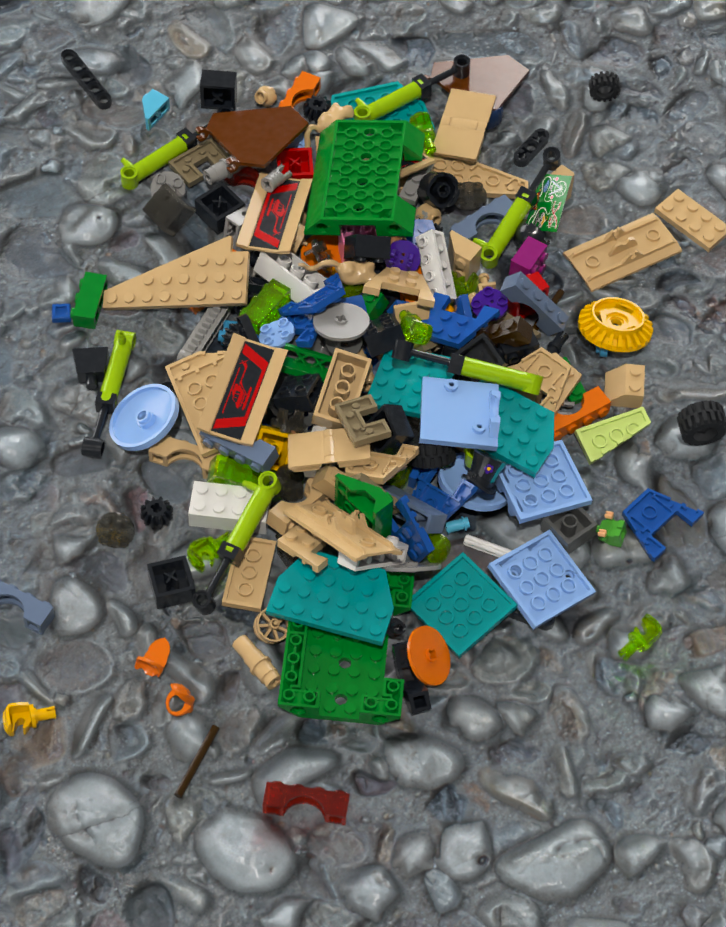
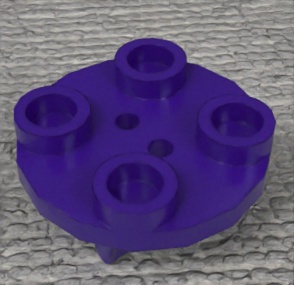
M408 240L394 241L391 244L390 259L385 260L386 266L389 268L397 267L408 272L416 271L421 262L420 249Z
M487 286L474 296L471 308L476 317L484 305L499 309L500 316L497 319L493 318L491 320L497 321L508 310V299L499 290Z

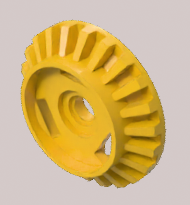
M607 297L593 301L591 304L584 306L578 318V328L581 334L592 344L609 351L633 352L640 350L648 345L653 334V324L649 317L644 314L638 305L623 298Z

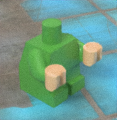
M606 511L604 515L606 520H602L600 526L597 525L596 533H598L599 540L611 546L622 547L627 533L625 521H615L613 517L614 512Z

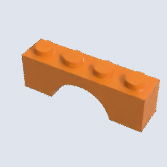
M302 71L299 77L295 78L292 88L287 90L285 99L280 101L278 107L291 106L294 108L298 103L311 98L312 95L316 97L321 89V77Z
M599 386L583 394L582 408L578 412L570 415L557 413L554 417V441L560 440L567 434L574 433L576 429L584 425H590L595 419L603 418L609 413L611 401Z

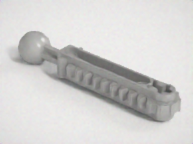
M234 306L208 307L178 353L177 361L196 352L207 351Z

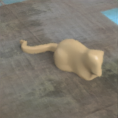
M333 103L327 112H323L320 115L317 125L309 124L305 129L304 148L310 147V133L312 130L320 133L335 120L353 118V107L351 105L340 106L338 103Z
M323 260L314 266L298 263V266L303 267L307 271H317L325 266L335 267L341 281L350 286L366 284L377 275L374 272L375 263L346 261L339 263L335 260Z

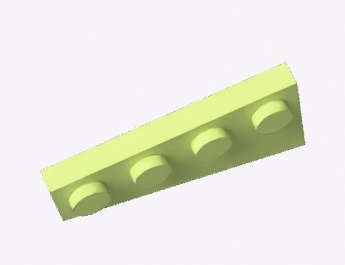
M640 407L576 429L574 434L589 465H591L650 426L651 421L644 407Z

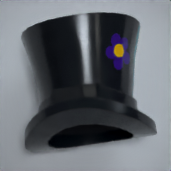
M474 449L471 468L468 470L467 475L462 474L461 478L484 492L493 495L497 491L496 479L507 463L487 452Z

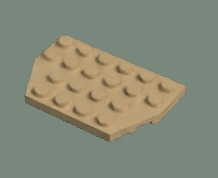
M199 351L165 366L203 458L219 452L218 449L214 447L208 448L202 443L203 440L197 426L226 351H218L217 353Z

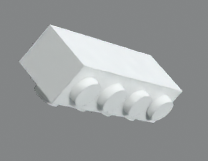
M431 229L416 237L417 246L421 254L420 266L432 295L435 292L450 296V303H452L457 296L444 232Z
M389 535L386 539L391 541L396 548L403 551L402 555L383 554L370 556L354 562L339 552L337 563L353 571L405 564L409 545L399 541L398 537Z

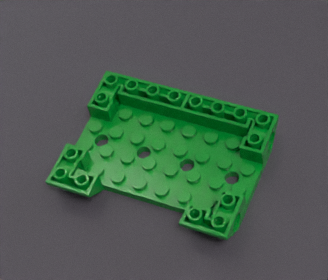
M335 120L320 132L304 235H341L342 225L376 226L377 236L413 237L416 208L399 197L398 190L403 151L405 161H422L425 133L406 120Z
M386 571L394 607L393 616L411 610L415 573ZM288 621L278 707L297 717L381 725L400 719L404 679L384 678L389 635L386 634L383 646ZM347 661L350 663V667L342 668L339 664ZM342 697L346 699V703L339 705L335 700Z

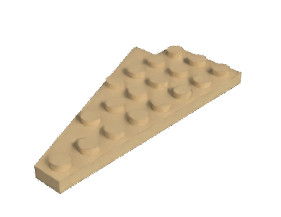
M424 142L423 153L428 157L436 159L433 171L452 174L458 180L459 196L499 198L505 194L509 199H516L515 195L521 186L528 188L527 180L479 162L433 155L431 153L433 145ZM409 175L400 179L398 194L401 193Z
M227 236L104 290L103 309L133 310L247 306L250 253L249 251L232 252L233 237Z

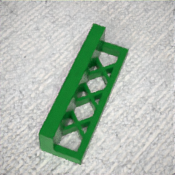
M286 343L284 349L296 352L299 357L290 358L286 356L281 372L295 376L319 373L324 383L328 369L325 368L323 363L331 362L333 356ZM308 356L314 357L316 362L313 364L308 363L305 358Z

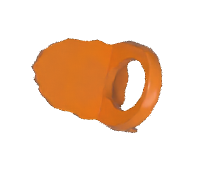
M164 637L151 643L144 657L138 656L136 658L134 668H142L145 674L154 677L157 675V677H160L170 654V645L167 639Z
M171 683L172 690L165 702L167 711L177 717L191 713L195 702L194 696L191 695L189 689L184 685ZM176 695L185 702L183 708L177 712L172 711L169 706L171 698Z

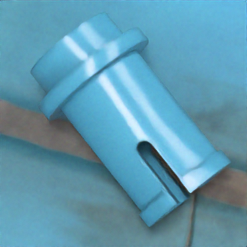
M461 516L460 519L445 522L447 534L460 530L467 531L470 528L468 517Z

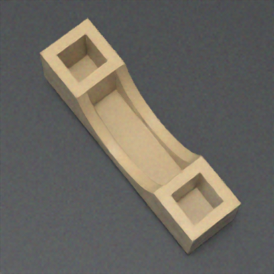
M166 435L159 442L151 446L148 451L150 462L166 467L177 460H191L200 466L203 479L221 484L229 467V455L224 456L217 452L203 458L197 445L191 444L186 440L172 438L169 435Z
M310 477L306 481L304 489L306 499L299 503L280 501L269 510L266 524L281 535H284L298 524L283 514L284 509L296 504L321 503L325 500L330 502L332 499L312 487L311 484L314 477Z

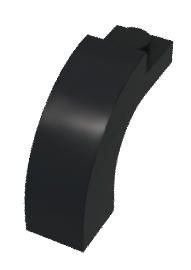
M408 641L392 644L395 660L393 662L397 679H404V701L409 711L414 714L432 708L428 689L411 669L407 654Z

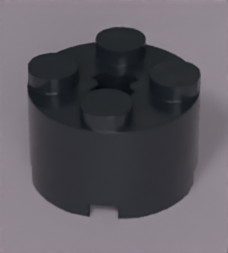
M428 172L421 179L417 194L423 203L433 207H450L455 204L459 197V183L450 173Z

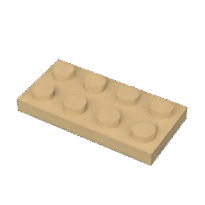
M679 189L655 208L654 213L707 252H710L726 238V223Z
M251 537L243 551L245 556L239 567L233 564L230 566L222 598V606L261 612L277 541Z

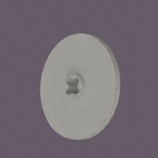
M349 303L329 304L324 311L315 313L313 317L315 331L322 337L333 341L357 339L366 333L370 325V319L366 311L359 306Z
M405 562V564L382 567L386 571L406 573L442 568L439 563Z

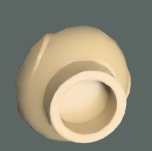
M269 86L260 87L254 96L255 101L265 107H270L277 100L275 89Z

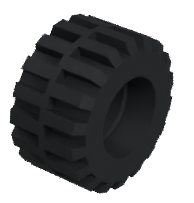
M711 400L695 402L678 413L677 422L682 440L689 445H707L726 435V416L723 406L719 402Z
M420 432L415 433V437L408 444L419 446V454L409 462V465L413 467L434 469L447 466L456 460L455 447L419 443Z

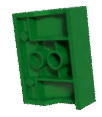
M340 473L336 474L335 505L349 515L355 510H359L360 513L365 514L369 528L385 538L389 535L391 536L392 496L388 492H384L380 487Z

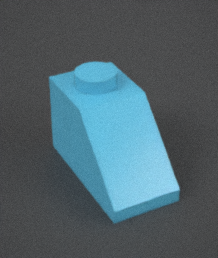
M154 89L142 98L146 129L150 130L170 110L169 97Z

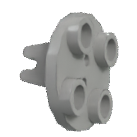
M172 171L158 173L151 183L152 199L164 207H172L179 204L185 196L186 185L179 174Z

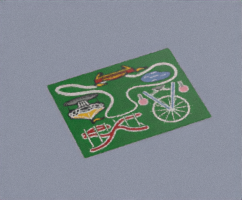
M545 175L535 191L538 202L533 210L529 211L526 221L528 225L533 223L541 231L557 232L572 176Z

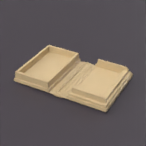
M451 88L431 153L442 157L477 162L484 141L487 123L489 122L497 96Z
M345 428L288 434V469L293 472L320 470L322 464L334 462L339 464V468L370 464V443L354 447Z

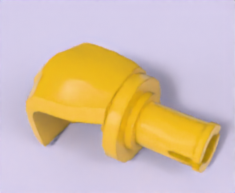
M28 702L8 704L2 716L4 730L9 736H14L17 727L23 725V734L25 735L31 727L37 728L36 724H38V721L56 719V712L54 706L36 709L33 704Z

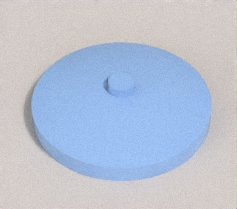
M162 384L145 385L129 393L118 404L111 416L109 432L113 441L120 448L127 451L144 450L159 442L168 434L177 419L179 402L176 395L167 386Z
M464 452L456 453V460L447 466L440 467L438 471L440 488L451 496L461 483L462 474L467 475L468 470H470L465 465ZM478 489L462 507L483 512L495 511L504 507L507 504V499L504 492L500 493L498 489L493 495Z

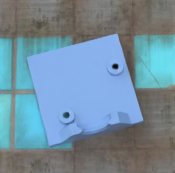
M423 376L419 443L497 451L500 427L499 403L501 398L499 384Z
M562 440L554 441L552 453L535 478L507 463L496 479L498 491L500 493L503 491L506 496L510 516H516L519 524L592 504V498Z
M551 530L501 556L487 566L507 595L518 604V610L533 630L593 596L596 592Z

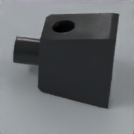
M108 347L72 349L78 382L86 383L88 390H95L97 383L104 380L109 363Z

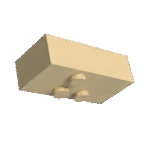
M335 348L313 413L312 424L328 429L344 428L335 411L334 404L361 396L372 359Z

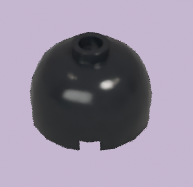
M526 219L522 220L514 234L518 250L528 236L546 245L550 244L549 240L547 242L544 240L546 235L533 223L528 225Z

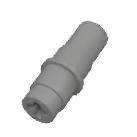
M222 158L219 162L205 169L203 174L208 184L212 185L226 178H232L234 174L248 166L241 165L235 172L230 173L226 168L231 165H228L226 159Z

